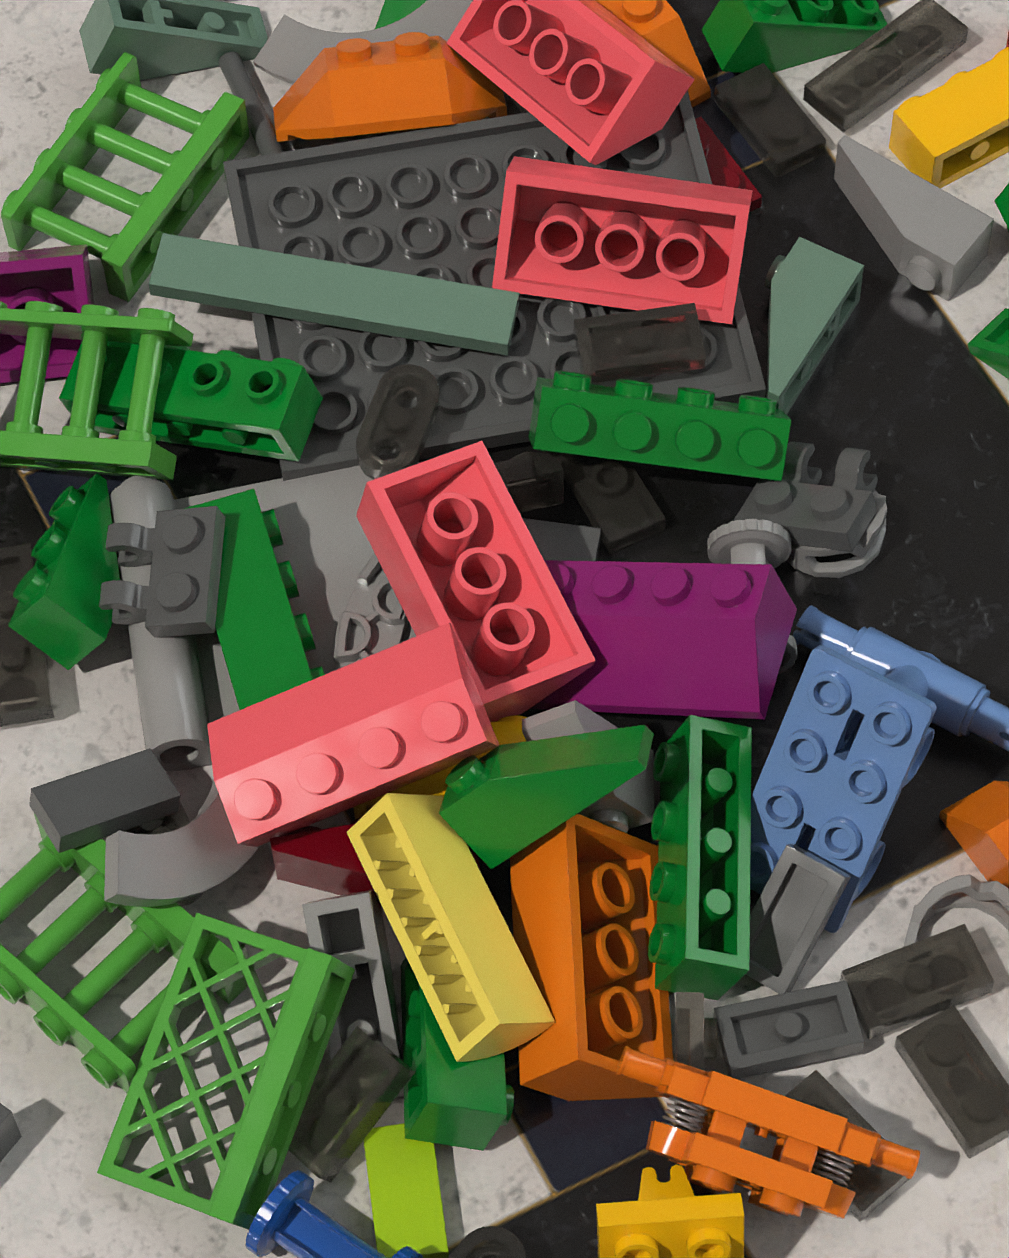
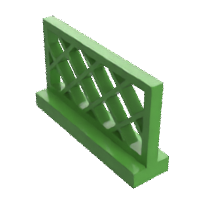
M196 912L97 1173L249 1230L257 1212L274 1190L355 969L331 955L310 948L304 949ZM210 934H214L230 940L239 963L208 979L202 966L201 958ZM245 945L262 951L250 957ZM280 957L297 962L298 966L289 989L267 1000L255 970ZM245 977L256 1007L225 1022L213 992ZM194 979L197 986L190 989L192 981ZM203 999L214 1029L183 1044L176 1027L181 1010ZM281 1009L276 1021L273 1013ZM262 1019L270 1037L265 1054L243 1066L231 1035ZM220 1041L232 1072L201 1088L189 1057ZM168 1044H170L172 1051L165 1054ZM178 1064L189 1095L159 1110L151 1091L156 1076L167 1068ZM256 1075L253 1086H251L249 1078ZM237 1085L245 1103L239 1122L219 1132L206 1100ZM195 1107L207 1138L176 1154L164 1122ZM143 1110H145L147 1117L140 1120ZM152 1129L164 1161L141 1173L123 1168L122 1165L132 1139ZM232 1141L227 1152L224 1144ZM212 1151L220 1174L209 1200L191 1192L181 1166ZM169 1173L174 1186L160 1182L157 1179Z

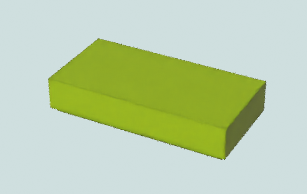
M404 1123L362 1129L377 1250L391 1258L401 1248L410 1246L419 1252L423 1258H449L434 1143L405 1139Z

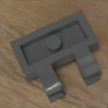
M789 442L782 481L759 479L734 520L763 519L772 521V523L783 526L789 532L791 544L853 552L877 512L873 496L878 482L877 475L863 473L864 467L871 457L870 450L845 448L841 452L836 464L833 486L818 485L822 476L821 468L807 466L809 458L815 451L814 444Z
M217 506L157 511L155 528H147L134 523H114L108 525L106 550L108 552L119 551L118 564L120 566L138 567L151 563L149 586H142L122 580L106 581L101 584L99 607L102 610L113 609L112 622L114 624L128 625L145 621V628L154 638L215 633L226 519Z

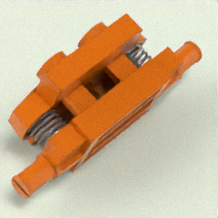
M625 1046L620 1057L616 1075H622L655 1087L658 1095L697 1110L694 1111L667 1103L668 1107L680 1110L694 1117L665 1109L666 1113L691 1123L665 1115L662 1116L663 1119L688 1129L665 1122L651 1121L646 1150L666 1157L668 1161L685 1166L684 1170L689 1182L720 1193L722 1191L732 1193L735 1185L751 1190L748 1203L784 1216L790 1214L800 1217L804 1207L832 1217L844 1219L856 1192L845 1188L848 1187L845 1181L850 1180V1177L847 1175L852 1174V1171L848 1168H854V1165L866 1167L874 1165L903 1175L907 1179H911L916 1171L920 1158L919 1150H913L883 1139L881 1134L847 1122L848 1119L715 1071L707 1072L666 1058L664 1061L632 1050L628 1046ZM746 1127L754 1129V1135L765 1139H767L768 1135L776 1137L770 1158L739 1147ZM817 1153L829 1156L843 1163L817 1156ZM815 1159L826 1162L840 1169H836L833 1167L815 1162ZM813 1165L833 1172L837 1175H833L830 1173L814 1169ZM811 1172L820 1174V1175L825 1176V1177H827V1178L818 1176V1175L813 1174V1173H811Z

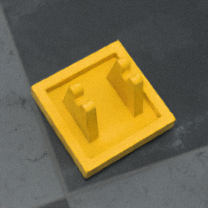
M681 1165L671 1167L670 1180L665 1183L657 1180L654 1168H644L641 1175L638 1201L596 1204L598 1258H744V1209L741 1193L695 1196L685 1170Z

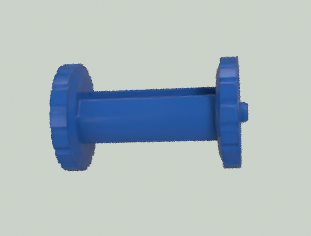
M301 1170L289 1174L270 1193L257 1212L246 1236V1248L258 1257L270 1254L272 1250L280 1245L297 1258H388L309 1203L314 1189V1180ZM406 1246L401 1248L391 1258H423V1256L412 1247Z

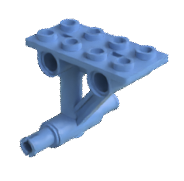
M810 605L796 625L802 630H795L792 636L795 638L797 645L801 644L812 651L751 796L750 889L761 895L786 845L793 843L851 875L824 928L830 933H835L843 926L853 901L866 888L882 859L886 845L880 841V838L902 788L915 776L930 749L935 734L934 729L929 727L930 723L958 737L961 735L967 737L970 733H973L1009 752V708L989 698L990 691L986 689L985 684L942 663L933 654L918 651L873 627H862L858 631Z

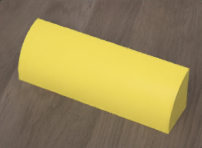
M386 793L347 831V834L456 1062L486 1059L528 1042L552 1026L555 1020L466 842L439 814L444 797Z

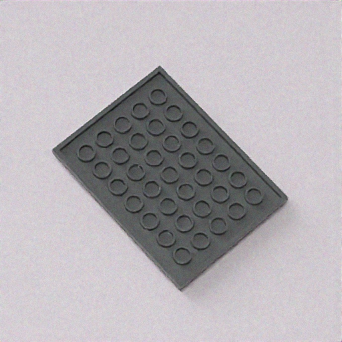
M688 90L662 130L598 165L589 163L529 112L223 162L238 246L492 288L506 170L514 156L712 184ZM739 284L732 325L519 294V306L508 356L251 312L260 360L272 361L274 358H287L304 366L323 398L300 461L279 459L283 481L417 454L418 460L435 458L479 441H483L486 449L529 442L528 437L537 377L553 379L554 371L586 374L592 377L591 384L615 387L617 379L647 382L654 385L653 392L677 395L679 387L703 389L714 392L715 401L739 403L740 395L765 398L766 386Z

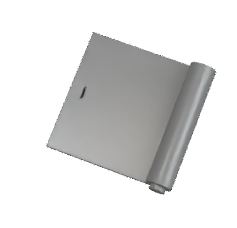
M417 454L286 481L280 478L176 500L173 499L171 490L165 483L152 478L133 476L123 481L110 494L112 523H134L147 528H155L157 511L184 509L254 488L261 512L274 509L284 543L282 546L273 548L276 561L280 563L289 560L300 595V597L289 600L293 616L306 613L316 650L305 652L309 668L313 669L322 666L324 674L335 671V635L340 613L345 611L349 598L358 583L357 576L374 554L356 517L366 483L416 465L419 462ZM151 563L138 567H123L119 565L122 581L149 586ZM145 621L128 624L145 749L151 748L165 771L188 770L212 765L207 724L239 711L216 628L215 633L154 638L145 628ZM410 623L404 634L403 642L416 637Z

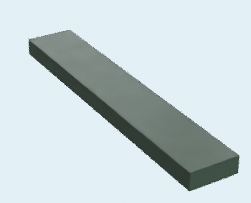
M162 233L149 280L150 295L507 356L519 306L518 292Z

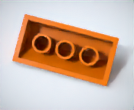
M580 814L574 815L510 857L513 938L555 1020V1023L544 1032L518 1046L520 1085L567 1101L662 1097L655 1091V1087L622 1075H616L617 1066L625 1046L664 1061L666 1058L673 1060L669 991L655 989V963H651L648 958L650 935L657 923V901L651 900L650 880L654 867L658 863V846Z

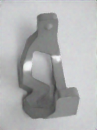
M874 490L873 496L877 512L853 552L791 544V554H789V558L786 561L794 569L814 577L841 578L863 570L879 555L885 537L886 496L878 494ZM851 553L856 556L838 562L824 563L818 562L815 556L822 557Z
M970 874L955 876L932 887L917 905H914L902 954L913 956L914 949L919 945L918 932L923 925L937 913L953 908H976L995 917L1009 931V888L998 881L980 882Z

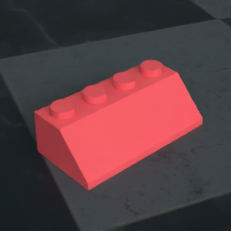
M473 0L446 42L589 163L594 165L602 163L662 130L695 80L595 0Z
M514 156L506 170L492 288L518 292L519 294L732 325L753 190Z
M483 441L366 483L356 517L415 635H421L447 623L452 624L490 722H497L501 718L524 713L594 665L596 660Z
M451 623L437 627L207 724L216 788L237 843L253 847L270 842V838L285 836L295 830L312 825L457 765L471 755L478 756L499 746Z

